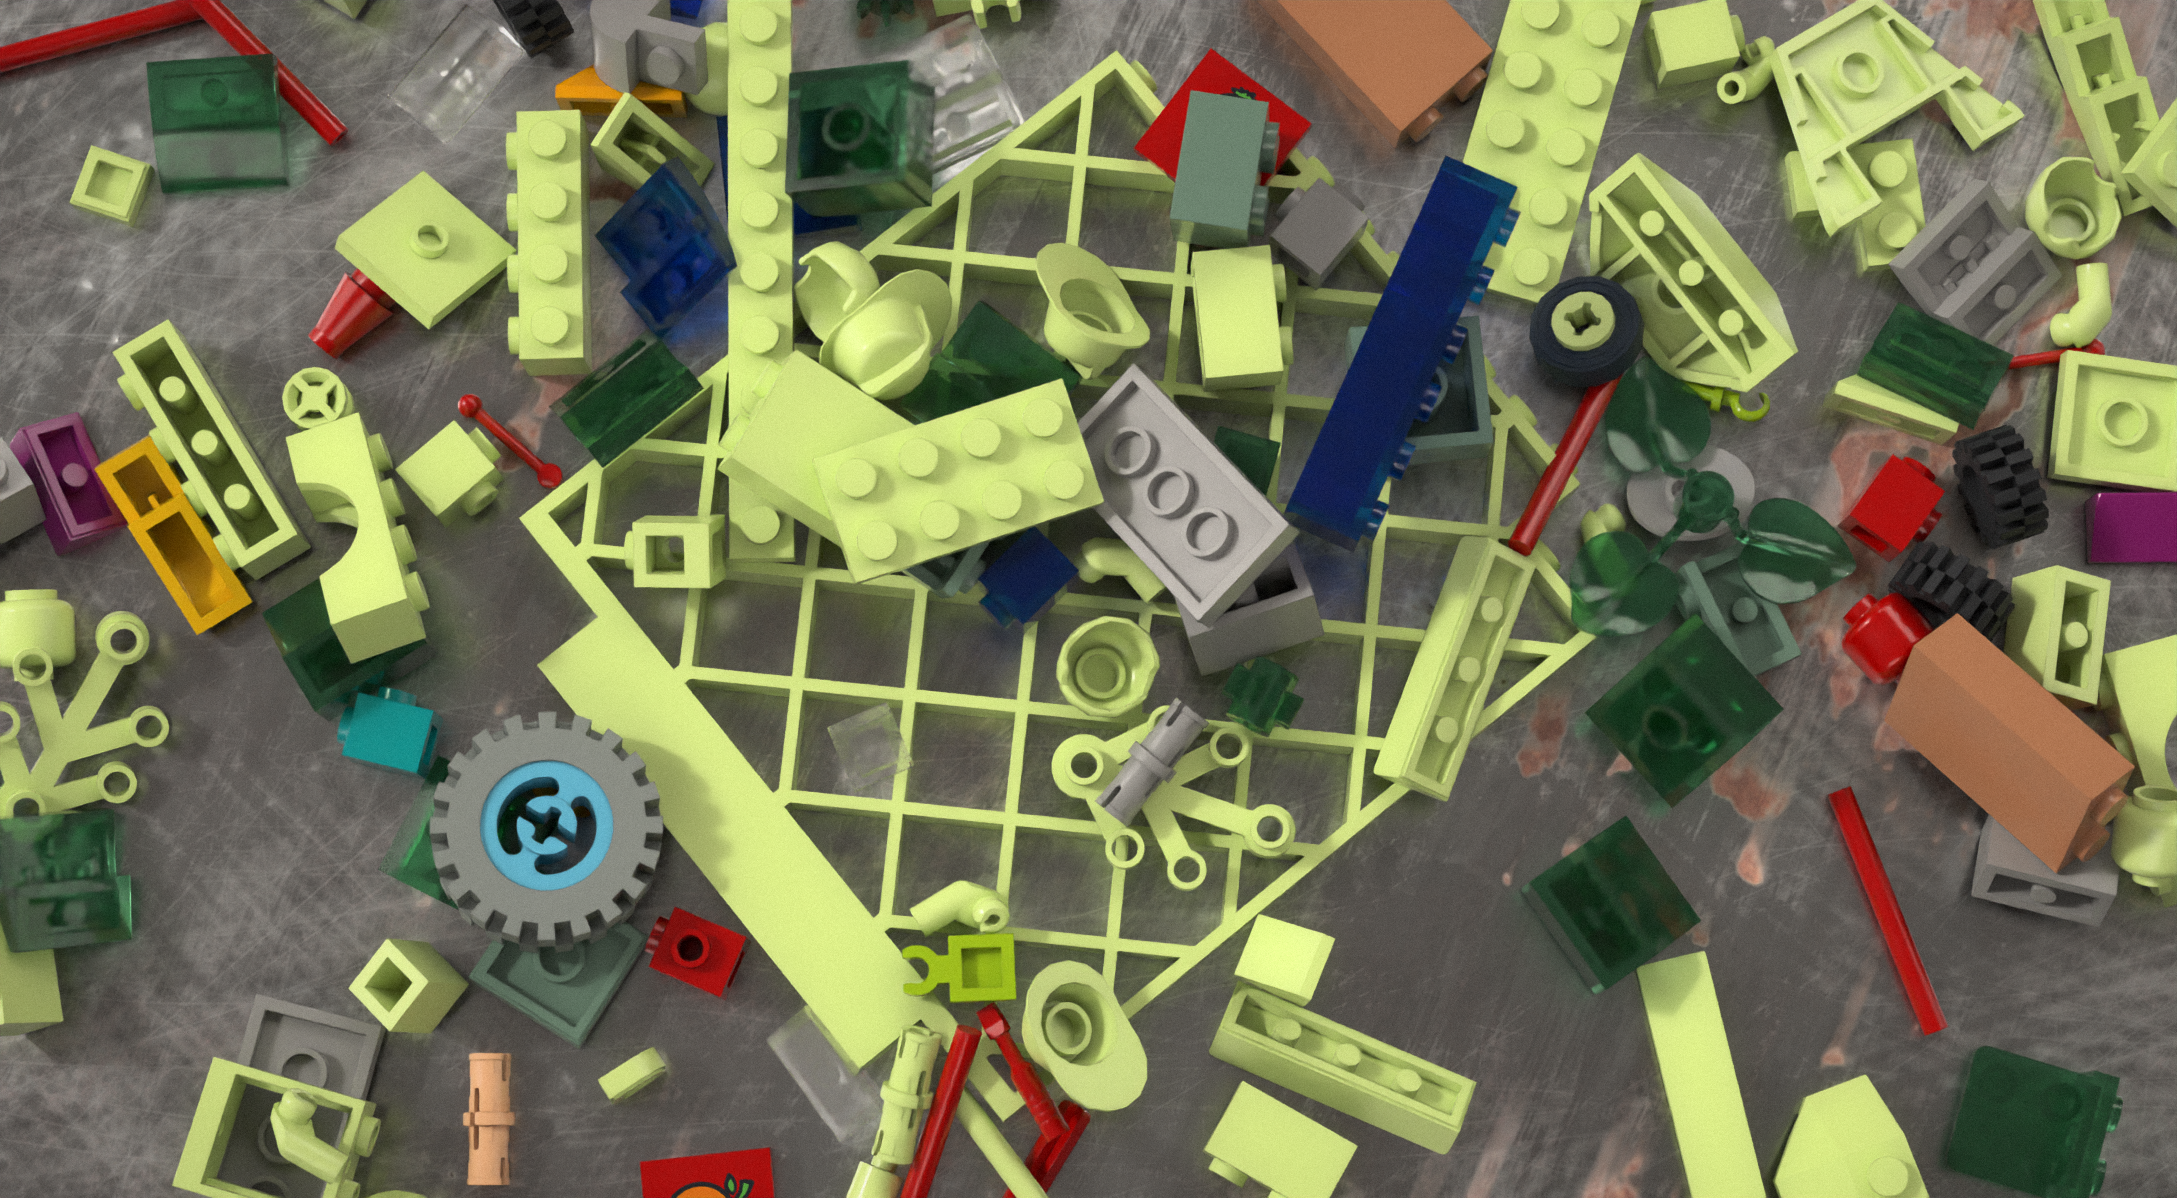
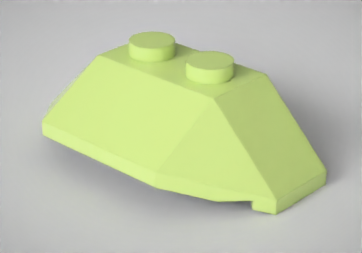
M1637 153L1589 194V211H1592L1590 276H1601L1615 281L1635 298L1644 322L1642 345L1667 377L1748 392L1798 352L1777 293L1695 192L1644 155Z
M1866 1074L1803 1098L1798 1112L1799 1115L1773 1179L1779 1198H1930L1905 1134Z

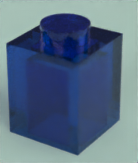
M1032 527L978 578L979 590L985 595L978 603L1002 629L1006 630L1013 623L1025 634L1079 581V570L1036 527Z

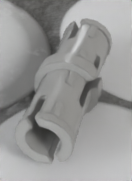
M1176 697L1172 705L1141 744L1137 741L1134 742L1128 750L1132 756L1124 764L1111 784L1106 787L1095 801L1101 807H1105V810L1121 823L1129 826L1143 804L1162 781L1165 780L1167 783L1171 781L1177 773L1173 767L1202 730L1208 726L1209 722Z

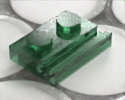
M1898 302L1874 340L1872 348L1864 356L1857 376L1974 430L1981 414L1987 408L2008 372L2014 355Z

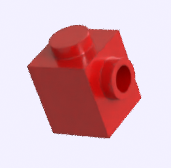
M1892 454L1879 466L1837 526L1889 563L1903 552L1911 539L1918 543L1923 542L1943 515L1934 507L1945 493V490L1933 483L1936 479L1935 475L1922 463L1910 457H1904L1901 460Z
M674 907L669 919L663 916H659L646 943L645 952L653 955L648 967L654 971L726 1001L751 941L746 936Z

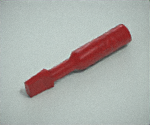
M990 1003L977 1011L976 1014L990 1040H995L1011 1068L1010 1078L1030 1110L1032 1117H1034L1036 1124L1039 1125V1129L1047 1143L1070 1130L1068 1124L1055 1105L1034 1065L1026 1061L1009 1033L1011 1027L996 1003Z

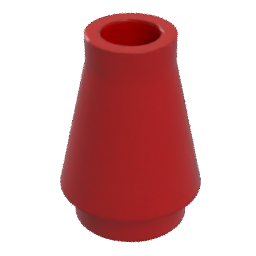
M358 268L352 274L345 271L318 323L308 336L331 357L338 359L347 348L394 314L391 307L396 301Z

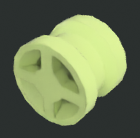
M319 367L302 369L294 374L285 385L282 396L284 410L290 420L302 432L354 414L353 396L340 378L328 369ZM311 412H321L322 414H311Z

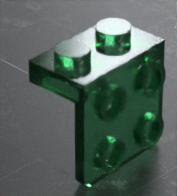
M1992 1046L1978 1047L1973 1051L1945 1153V1164L1954 1172L2039 1198L2096 1197L2103 1185L2107 1168L2106 1159L2100 1158L2106 1132L2112 1134L2115 1131L2123 1109V1097L2116 1094L2120 1078L2096 1070L2077 1073Z

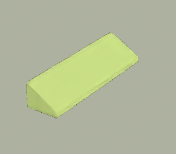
M1462 537L1374 766L1373 772L1376 775L1435 799L1448 801L1535 570L1536 562L1489 537Z
M1705 951L1635 967L1691 1198H1766Z
M1239 980L1209 1049V1054L1217 1059L1443 1155L1449 1152L1460 1132L1477 1083Z

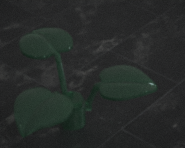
M1647 356L1641 357L1630 367L1618 383L1608 406L1605 419V436L1609 450L1615 460L1629 472L1637 474L1646 473L1661 465L1662 471L1666 476L1682 481L1685 484L1676 495L1673 503V512L1677 521L1649 553L1638 537L1624 531L1602 532L1592 537L1579 550L1572 563L1569 576L1571 621L1578 630L1599 637L1619 638L1644 632L1661 622L1676 602L1679 583L1676 575L1668 567L1657 561L1686 530L1698 534L1707 533L1718 527L1722 521L1727 522L1736 540L1746 544L1738 558V569L1741 578L1755 595L1771 603L1785 605L1808 600L1831 585L1850 576L1855 571L1857 565L1849 547L1835 528L1813 509L1795 500L1772 498L1759 502L1750 512L1748 531L1744 530L1738 519L1739 510L1733 507L1735 497L1733 487L1723 475L1714 471L1698 472L1694 468L1684 470L1673 465V463L1683 464L1694 460L1707 444L1711 434V420L1702 399L1686 383L1664 371Z

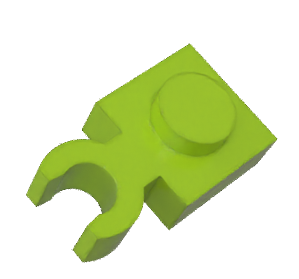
M1014 933L948 936V955H936L930 948L921 945H913L902 949L903 959H921L929 966V974L923 982L903 984V992L909 996H926L932 993L938 985L949 984L950 1003L1016 1001Z

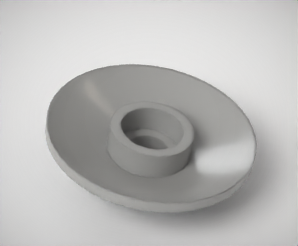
M1703 444L1676 445L1651 454L1634 469L1627 484V503L1635 520L1645 529L1658 536L1678 541L1706 540L1731 531L1744 521L1755 501V481L1747 465L1737 456L1724 449Z

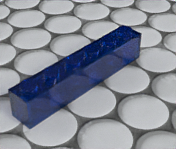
M1445 155L1286 506L1284 516L1295 527L1353 553L1361 536L1374 541L1390 506L1378 500L1388 477L1401 481L1416 448V445L1405 441L1414 418L1427 423L1443 386L1431 382L1441 359L1451 364L1454 363L1469 329L1457 323L1467 301L1478 306L1480 305L1495 272V269L1484 265L1486 257L1493 243L1506 247L1521 214V211L1510 207L1518 188L1517 186Z

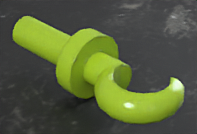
M1679 379L1674 381L1672 393L1711 402L1710 410L1716 412L1721 411L1722 405L1729 406L1733 414L1745 422L1759 421L1770 410V400L1764 392L1759 393L1763 403L1762 408L1757 411H1748L1739 403L1741 393L1726 390L1727 387H1713Z

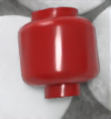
M1894 592L1878 601L1872 593H1869L1857 602L1843 617V620L1850 628L1844 634L1841 646L1843 652L1874 684L1886 686L1895 682L1898 685L1913 646L1934 631L1936 627L1902 594Z

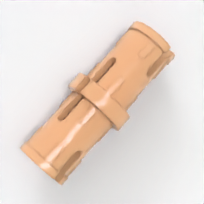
M510 1053L469 1054V1112L463 1113V1126H469L467 1185H510L508 1162L510 1126H515L516 1113L510 1112L509 1086L512 1054Z

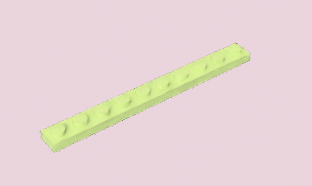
M727 0L729 426L739 413L749 418L760 400V397L751 391L768 363L773 359L781 364L795 351L792 0ZM729 477V559L731 563L796 562L795 518Z

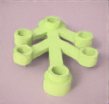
M116 611L108 614L100 621L95 633L96 644L100 652L63 717L61 716L50 680L53 671L50 655L40 647L29 646L19 650L12 661L13 673L15 678L25 685L44 749L29 773L16 737L20 729L19 714L14 706L0 701V711L8 713L13 719L11 728L4 733H0V770L4 780V784L0 787V829L8 836L20 840L36 839L46 834L54 826L60 811L101 799L111 803H122L130 799L135 793L137 780L134 771L129 765L119 761L105 764L99 770L98 775L57 785L55 783L68 762L133 743L144 747H154L161 744L168 735V720L165 714L154 706H142L136 709L130 717L87 729L123 665L137 662L145 655L148 649L149 633L146 625L137 615L128 611ZM128 629L135 634L136 641L131 649L118 651L111 646V637L117 630ZM28 655L40 656L45 661L44 671L35 677L26 676L19 668L22 659ZM144 716H155L161 721L160 730L156 735L144 737L136 731L138 721ZM112 772H122L128 776L129 783L123 791L113 793L104 787L105 778ZM31 798L38 803L39 810L34 817L21 819L14 814V805L20 799Z
M1170 705L1158 707L1151 713L1148 722L1106 742L1089 734L1072 736L1063 741L1053 755L1052 775L1056 785L1069 797L1086 800L1106 841V858L1112 866L1121 870L1134 868L1141 862L1145 850L1143 839L1134 830L1127 829L1123 823L1108 813L1105 807H1101L1095 800L1121 771L1123 766L1120 764L1132 756L1128 750L1134 742L1137 741L1140 744L1143 742L1146 736L1154 729L1156 720L1164 715ZM1220 728L1213 734L1210 743L1183 755L1173 767L1177 773L1171 781L1167 783L1163 780L1141 807L1168 862L1167 877L1170 883L1179 890L1191 891L1198 888L1206 877L1207 866L1203 857L1190 849L1172 812L1242 835L1249 851L1265 859H1272L1283 855L1295 839V822L1290 813L1278 805H1261L1252 811L1182 787V785L1219 767L1233 768L1245 760L1249 750V743L1246 735L1238 728ZM1232 736L1239 741L1241 753L1237 757L1226 759L1219 755L1216 744L1222 737ZM1088 755L1095 760L1097 769L1092 776L1081 778L1074 774L1071 764L1077 756ZM1272 818L1280 823L1282 835L1278 840L1267 842L1259 836L1257 826L1263 819ZM1127 837L1135 842L1138 850L1133 859L1121 861L1114 856L1112 845L1119 838ZM1185 858L1195 861L1199 867L1197 879L1188 883L1180 881L1174 873L1175 864Z

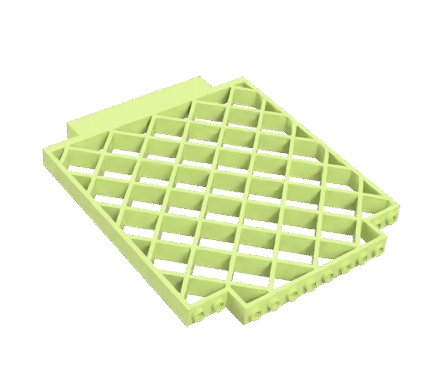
M1117 50L859 251L863 253L876 273L880 270L908 272L920 269L934 272L938 276L950 277L949 291L952 297L951 318L943 337L941 358L930 357L929 370L922 381L938 383L934 419L951 414L954 385L1021 392L1062 378L1069 397L1100 400L1120 378V376L1100 374L1094 380L1083 379L1079 372L1066 371L1067 358L1055 350L1052 369L957 360L966 278L1042 286L1035 268L1036 258L969 252L975 196L1001 175L1072 182L1066 244L1078 247L1086 184L1174 193L1175 182L1150 162L1089 156L1094 102L1113 87L1119 90L1149 127L1165 108L1153 94L1157 90L1155 81L1138 61L1134 60L1128 64ZM1079 115L1075 154L1034 150ZM1296 148L1280 168L1286 176L1275 175L1266 187H1269V203L1283 204L1297 187L1307 192L1318 178L1322 179L1330 187H1333L1335 182L1326 167L1316 157L1311 156L1306 160ZM958 210L953 250L912 246ZM1369 219L1364 234L1350 252L1386 294L1318 288L1315 290L1309 286L1297 285L1298 276L1285 266L1287 301L1276 303L1277 310L1280 311L1279 327L1290 326L1292 335L1295 312L1386 321L1389 324L1406 322V319L1409 322L1452 317L1437 300L1432 298L1426 302L1411 284L1415 281V276L1404 259L1395 251L1386 254L1371 237L1375 233V229ZM1177 241L1174 273L1109 266L1122 282L1128 295L1171 299L1163 381H1154L1183 409L1270 417L1263 494L1297 529L1369 536L1361 623L1321 619L1325 635L1311 639L1313 641L1359 645L1351 734L1255 725L1261 657L1246 662L1240 723L1205 719L1209 724L1196 738L1210 741L1213 734L1223 727L1238 728L1246 735L1249 750L1245 760L1235 768L1232 804L1244 808L1247 807L1252 745L1349 755L1342 826L1319 845L1293 842L1283 855L1272 858L1298 862L1237 912L1242 856H1258L1249 851L1242 835L1230 831L1229 835L1181 830L1192 851L1227 854L1220 926L1195 946L1119 938L1126 870H1121L1114 866L1106 937L1007 927V925L1001 932L995 933H1014V945L1104 954L1102 976L1112 991H1114L1117 955L1175 961V963L1121 1006L1128 1021L1412 791L1410 788L1394 783L1360 811L1365 757L1378 758L1385 738L1367 736L1375 647L1418 651L1426 632L1423 629L1378 625L1385 540L1388 538L1458 546L1462 537L1474 536L1489 537L1508 547V541L1521 516L1508 527L1500 526L1507 438L1540 477H1542L1547 466L1556 457L1554 452L1558 447L1556 443L1548 446L1533 427L1537 425V420L1529 407L1516 395L1508 398L1492 380L1496 377V371L1484 355L1494 443L1487 456L1482 524L1389 515L1392 467H1381L1375 470L1372 513L1276 503L1284 419L1353 426L1350 400L1287 394L1290 365H1283L1284 371L1280 385H1273L1272 392L1247 389L1204 392L1203 385L1176 382L1184 301L1194 302L1191 274H1187L1190 243ZM796 301L794 302V338L809 327L803 319ZM794 343V350L797 349L819 363L822 346ZM726 355L519 518L597 616L596 619L547 656L537 666L576 715L592 720V730L604 735L609 728L623 738L622 748L629 755L635 751L646 764L645 775L649 782L655 781L660 796L659 810L660 816H663V824L861 1071L868 1068L898 1043L900 1028L903 1025L919 1026L924 1023L928 1029L942 1035L941 1045L948 1053L957 1025L959 1024L933 992L922 997L909 996L903 992V984L921 983L924 980L908 960L902 958V953L888 937L893 932L924 935L914 917L895 915L905 821L1003 831L996 891L1007 900L1008 906L1017 832L1105 841L1096 821L1019 813L1028 722L1127 732L1148 722L1151 714L1142 713L1143 702L1122 715L1108 718L1088 716L1071 705L1031 701L1040 612L1100 618L1103 616L1128 618L1133 622H1138L1140 627L1150 633L1151 624L1184 627L1177 604L1153 601L1146 604L1142 598L1141 600L1043 590L1050 522L1035 526L1029 589L975 583L967 594H963L958 590L952 598L942 599L909 576L889 574L854 586L849 570L822 567L825 537L809 528L805 566L775 562L731 563L730 559L726 558V579L724 580L802 588L792 677L699 667L708 588L688 589L680 664L673 669L594 570L598 567L633 570L626 567L624 547L602 545L609 484L636 461L703 468L697 516L717 514L722 472L718 470V467L728 452L719 446L722 437L727 431L729 419L728 355ZM711 403L706 444L665 440ZM1577 466L1573 473H1571L1554 510L1573 496L1580 486L1579 481L1574 477L1578 473ZM586 501L581 543L575 547L557 523ZM1539 539L1531 555L1525 556L1537 563L1530 581L1575 633V636L1565 644L1508 639L1501 660L1540 665L1485 710L1482 708L1470 742L1592 644L1604 632L1603 627L1598 623V620L1602 618V614L1595 602L1581 588H1576L1573 592L1556 573L1561 568L1558 559ZM671 552L676 558L684 559V553ZM819 590L914 599L904 688L809 678ZM930 601L1026 611L1017 700L920 690ZM697 687L789 697L779 789L774 793L769 789L691 692ZM807 699L902 709L892 800L796 790ZM918 710L1015 720L1005 812L907 802ZM1160 716L1156 720V722L1154 723V727L1158 724V722L1161 720L1163 716ZM1225 736L1218 740L1219 742L1238 743L1237 756L1241 753V745L1236 738ZM792 810L890 819L878 915L874 918L789 814ZM1126 826L1127 829L1134 830L1141 836L1144 846L1160 847L1150 827ZM1122 837L1115 841L1114 856L1121 861H1127L1128 844H1136L1130 838ZM1263 839L1264 841H1267V842H1274V841H1276V840H1270V839ZM952 921L929 936L948 938V936L980 935L986 933L958 921ZM984 1002V1007L993 1002ZM982 1026V1036L968 1079L1003 1123H1005L1025 1107L1026 1104L1019 1092L1014 1093L988 1061L992 1056H1004L997 1043L989 1039ZM1016 1043L1024 1059L1033 1060L1025 1045ZM1046 1069L1039 1073L1046 1088L1056 1081L1052 1072Z

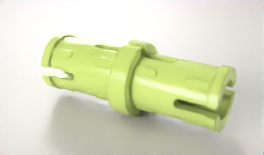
M903 1025L900 1028L897 1052L890 1079L882 1083L880 1097L884 1100L879 1129L877 1130L871 1154L877 1156L880 1160L902 1165L913 1162L916 1138L924 1109L931 1107L933 1092L929 1090L934 1062L942 1040V1035L936 1034V1031L913 1025Z

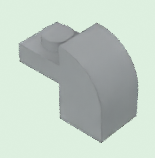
M592 0L589 14L593 63L597 76L606 85L619 92L630 94L637 84L642 81L695 95L700 93L708 82L705 29L671 21L670 0Z

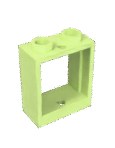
M213 1057L172 1186L212 1198H283L216 1178L246 1084H250L280 1094H284L289 1089H303L315 1098L318 1105L349 1114L338 1150L347 1154L348 1158L331 1185L327 1183L322 1198L359 1197L360 1183L352 1180L360 1155L364 1157L371 1155L379 1134L381 1120L373 1117L376 1103L227 1059Z

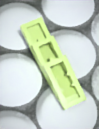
M2033 0L2048 48L2091 156L2103 181L2117 185L2116 197L2118 198L2121 216L2153 206L2120 174L2160 121L2147 77L2136 75L2120 18L2109 16L2105 0Z

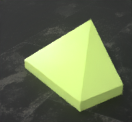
M1904 356L1838 381L1825 395L1822 405L1823 407L1943 445L1956 434L1960 422Z

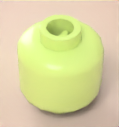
M29 589L5 591V601L0 602V668L12 669V661L16 653L29 646L40 647L50 655L53 663L50 680H54V668L67 666L75 660V610L70 603L58 600V590ZM28 655L22 659L19 668L26 676L35 677L44 671L45 661L38 655Z
M2159 785L2138 787L2134 789L2132 796H2128L2126 804L2114 817L2111 857L2120 868L2132 873V880L2138 884L2150 887H2164L2172 883L2173 877H2177L2176 788Z

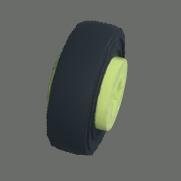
M1578 276L1557 284L1541 297L1531 315L1529 339L1539 365L1555 380L1573 387H1596L1617 379L1633 365L1642 349L1644 322L1635 298L1619 283L1601 276ZM1589 323L1587 329H1584L1580 333H1576V328H1579L1581 325Z

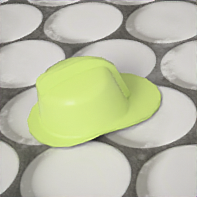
M1066 243L1047 244L1037 253L1035 261L1036 272L1049 298L1044 336L1048 344L1057 353L1070 361L1083 379H1096L1105 368L1120 360L1127 349L1141 348L1148 343L1150 329L1137 312L1122 282L1101 259L1078 246Z
M916 269L900 273L882 285L863 304L843 318L828 333L820 349L819 364L873 399H898L912 392L923 381L928 372L931 350L944 335L951 318L952 297L947 283L930 271Z
M1071 960L1048 965L1035 976L1027 992L1026 1009L1023 1015L1021 1031L1026 1050L1036 1063L1047 1071L1052 1072L1056 1081L1071 1099L1086 1108L1103 1112L1126 1108L1141 1095L1147 1081V1057L1139 1037L1121 1009L1114 992L1101 974L1087 964Z

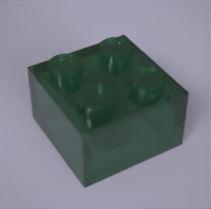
M909 60L789 73L785 193L813 218L932 207L935 87Z
M1694 613L1592 705L1585 714L1668 805L1673 808L1746 746L1784 708L1701 618Z

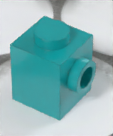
M380 687L377 697L358 692L355 707L347 706L338 727L337 742L344 745L341 755L353 763L427 780L443 718L433 710L415 706L416 695L397 689Z

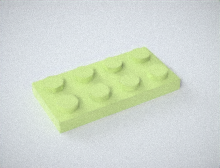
M1062 378L815 457L812 461L854 586L1097 507L1104 503Z

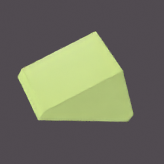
M624 92L590 144L602 170L679 215L684 213L715 165L714 162L637 98Z
M1258 914L1234 974L1303 1008L1312 999L1335 938Z

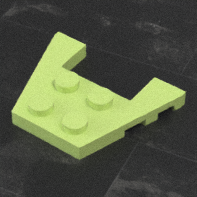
M1858 0L1778 46L1769 56L1771 68L1824 228L1830 237L1870 214L1883 202L1847 152L1851 148L1932 100H1937L1973 151L2016 126L2025 116L2020 108L2010 100L2002 104L1979 86L1983 79L1967 66L1958 69L1932 49L1931 46L1935 41L1883 0Z

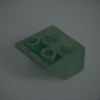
M320 578L262 612L280 655L314 711L329 722L343 714L347 706H355L358 692L373 695L379 691L380 687L390 685L439 654L426 634L424 639L351 664L331 626Z
M1627 815L1521 888V891L1595 995L1616 984L1701 922L1697 913Z

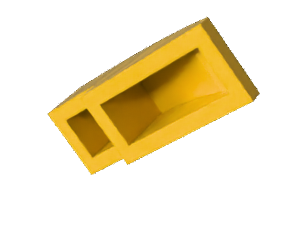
M150 434L97 465L94 470L129 523V530L197 635L253 602L237 571L230 569L214 544L213 538L216 535L205 516L201 518L184 494L181 488V484L184 482L172 463L168 464Z

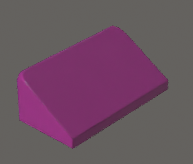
M79 412L19 428L9 447L34 484L47 519L42 524L57 556L71 553L126 528L128 525L126 518L94 470L101 462Z
M2177 492L2097 493L2085 501L2088 564L2177 563Z

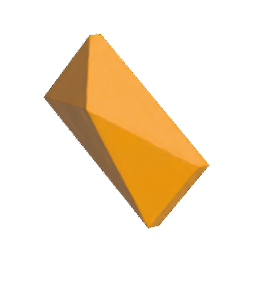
M594 64L557 84L555 89V98L560 110H580L582 116H609L624 94L606 85L597 76ZM640 81L630 93L658 117L687 118L688 105L683 91Z

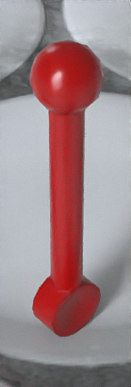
M2094 339L2089 345L2080 348L2074 347L2007 358L1992 357L1979 360L1975 364L1977 374L1985 376L2004 370L2060 362V355L2067 350L2105 355L2106 348L2103 342Z
M469 393L460 398L458 401L460 414L466 418H475L537 473L538 482L542 487L553 490L561 485L563 482L561 469L553 463L545 464L483 409L482 400L479 396Z

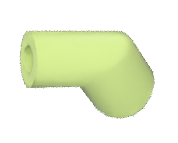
M2087 263L2076 267L2079 301L2071 308L2068 314L2058 313L2054 315L2050 322L2051 337L2058 346L2067 347L2074 344L2077 348L2089 345L2110 322L2112 303L2107 263Z

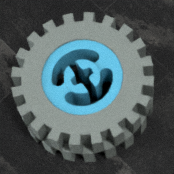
M538 712L539 721L522 723L521 715L504 719L502 730L491 735L486 728L472 738V748L465 755L459 751L447 765L448 777L444 783H438L433 797L434 813L433 817L430 816V838L434 863L440 877L441 886L448 899L452 898L458 906L459 914L471 926L476 923L486 930V937L502 945L504 940L518 943L521 951L538 953V947L555 946V952L558 953L573 950L574 943L588 939L590 944L606 937L607 929L617 922L622 925L634 913V906L641 897L645 898L652 884L656 866H658L663 836V816H660V796L655 781L649 782L645 775L646 764L635 751L629 755L622 748L623 738L609 728L602 735L591 729V719L575 714L573 722L567 723L557 721V712ZM551 787L558 791L554 796H540L529 801L526 804V815L540 824H546L551 817L558 819V833L573 844H575L577 837V821L573 809L577 806L586 807L594 820L596 836L590 851L581 862L567 871L555 874H541L536 871V867L540 864H555L565 859L568 855V845L550 836L543 844L536 842L535 827L520 816L517 820V838L521 849L520 853L516 855L507 854L499 841L498 827L505 809L516 797L531 789Z

